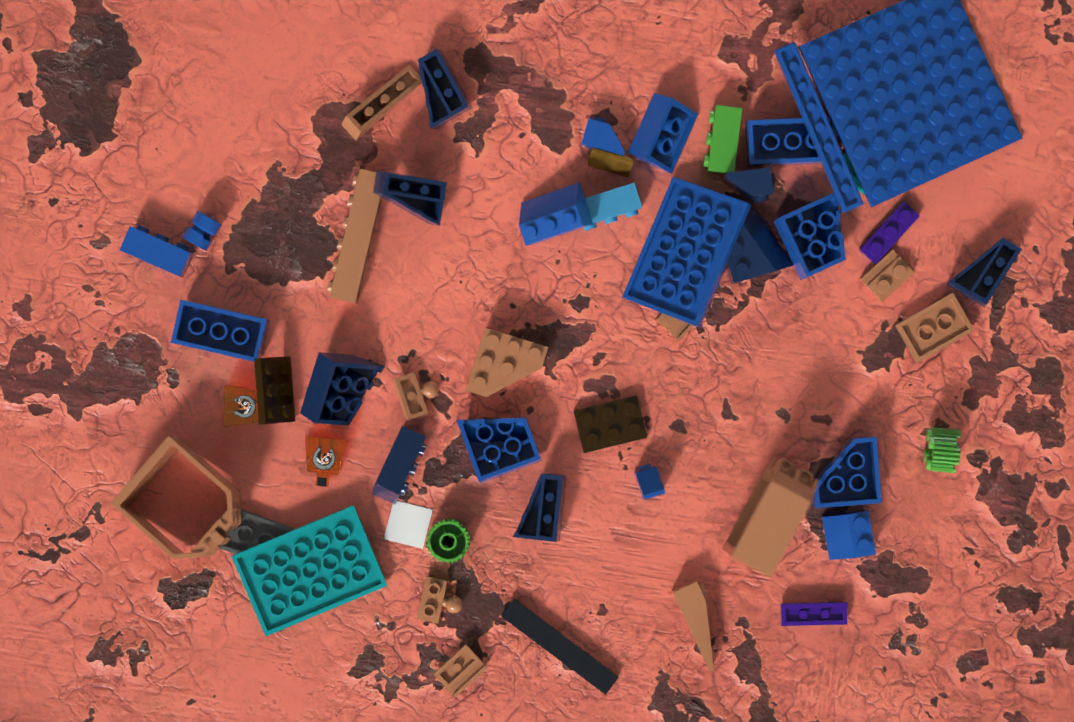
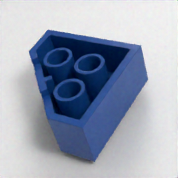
M856 437L848 440L816 478L819 482L812 499V507L824 508L882 503L877 437Z

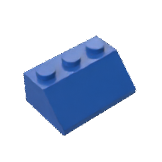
M654 93L628 153L649 165L672 174L698 114L673 98Z
M580 182L521 203L519 227L525 246L537 244L593 225Z

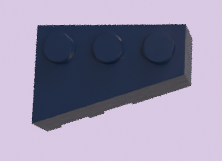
M435 49L418 59L431 129H437L473 108L442 50Z
M376 171L373 193L428 224L440 226L447 182Z
M1002 238L957 276L952 278L947 285L985 308L1022 249Z
M404 426L401 427L375 482L372 495L396 505L400 494L405 495L409 486V483L406 481L409 475L413 476L418 467V464L415 463L418 455L422 457L426 450L427 444H424L426 436Z
M550 473L540 475L513 537L550 542L560 541L567 475Z

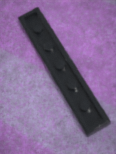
M515 598L502 613L501 617L605 695L619 678L615 673Z

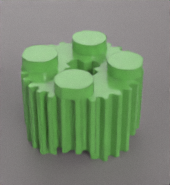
M932 427V429L927 428L926 441H928V449H924L923 452L925 469L936 472L955 473V465H959L961 455L959 443H956V438H961L960 430Z
M444 518L443 521L435 522L427 534L426 542L428 543L426 547H429L428 552L431 551L430 555H434V559L438 558V561L442 560V563L445 561L447 563L450 561L451 563H454V561L458 562L459 559L466 555L470 547L469 530H466V526H463V523L454 518L451 520L450 518L448 520ZM448 535L454 538L452 546H449L448 543H443L442 540H445L444 536Z

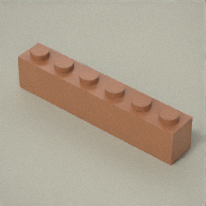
M360 169L359 174L355 173L352 186L356 187L354 195L350 194L347 207L350 208L349 216L344 217L342 228L345 229L344 238H339L337 250L341 251L339 259L335 258L332 271H335L334 280L329 281L327 292L330 293V298L357 304L382 197L373 193L376 172Z

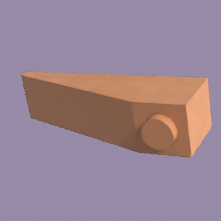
M408 65L346 115L341 125L355 140H358L422 84L421 77Z
M694 579L673 589L672 592L706 666L711 672L714 671L707 604L704 598L707 592L703 583L698 584Z

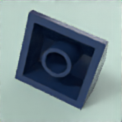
M770 167L726 173L722 177L724 183L745 199H753V203L765 202L774 194Z

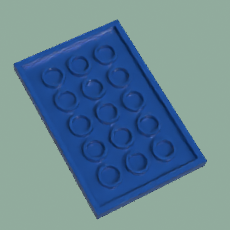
M672 177L622 298L700 328L751 205Z

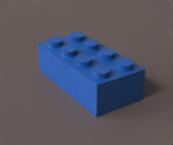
M827 117L837 139L836 129L831 121V118ZM802 118L748 120L745 123L747 167L821 164Z
M180 300L171 343L254 362V358H261L270 320Z

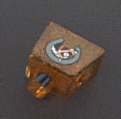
M224 385V427L259 422L257 391L244 387Z
M308 435L305 437L307 472L317 473L316 486L328 487L330 474H340L349 440Z

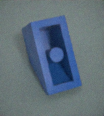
M596 116L593 119H588L581 146L590 149L594 147L624 156L625 151L610 124L606 123V119Z
M650 463L638 467L639 471L634 472L644 500L666 493L656 466L651 467Z

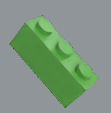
M716 105L714 110H710L708 123H712L711 132H707L706 137L709 153H705L703 166L707 167L706 172L725 175L735 171L742 108Z

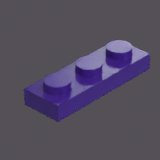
M903 201L863 244L859 251L874 265L877 264L920 216Z
M847 602L780 603L781 626L847 624Z

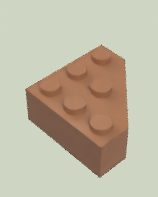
M485 328L466 391L488 397L536 372L543 366L548 347Z

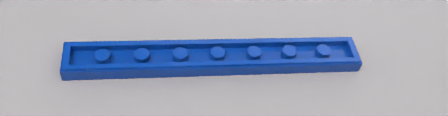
M792 42L774 50L842 213L864 205L796 43Z

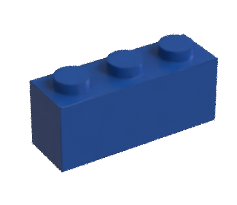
M137 225L136 228L129 227L119 249L120 251L174 275L184 277L193 257V253L188 252L190 247L179 242L176 246L168 243L170 238L161 234H157L156 237L148 234L149 229Z

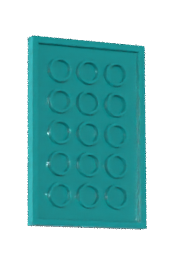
M354 504L231 556L265 637L387 586L385 577Z

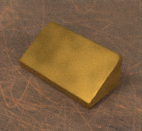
M593 147L587 164L597 169L628 177L634 160Z

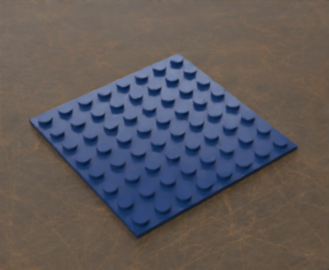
M904 0L798 47L871 207L1023 139L960 0Z

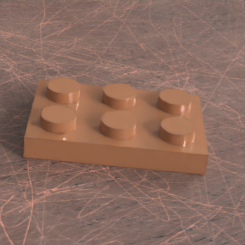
M954 293L946 295L895 325L916 363L975 331Z

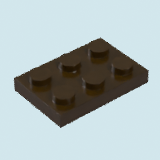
M291 356L254 358L259 425L295 422Z
M637 395L573 411L583 453L647 438Z

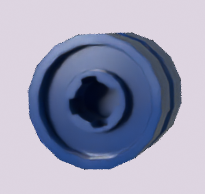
M197 210L191 220L193 225L187 227L182 237L207 251L212 243L211 236L218 233L222 224Z

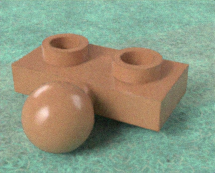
M415 372L392 379L406 421L428 414L423 397L434 398L437 396L439 387L435 382L427 381L420 388Z
M426 576L417 619L439 624L443 607H446L450 613H458L462 609L463 602L458 596L445 598L449 580Z

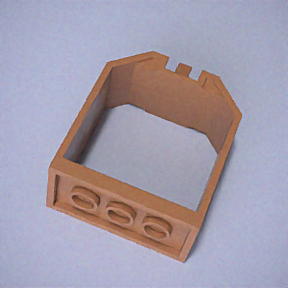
M168 436L111 502L119 512L172 559L213 556L220 548L218 545L227 544L230 541L229 532L231 530L235 531L242 523L240 491L184 441L174 436ZM177 451H180L227 493L228 510L218 519L190 553H183L131 506Z
M773 458L760 477L723 550L734 559L771 578L812 502L819 480L813 478L814 474L805 469H796L792 462L784 458L780 460Z

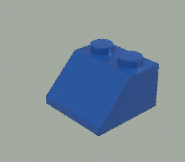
M862 509L822 517L829 560L858 558L876 554L869 511Z

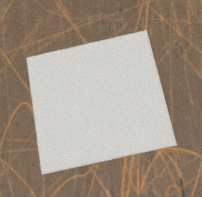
M397 501L396 505L392 504L384 539L423 549L433 510Z

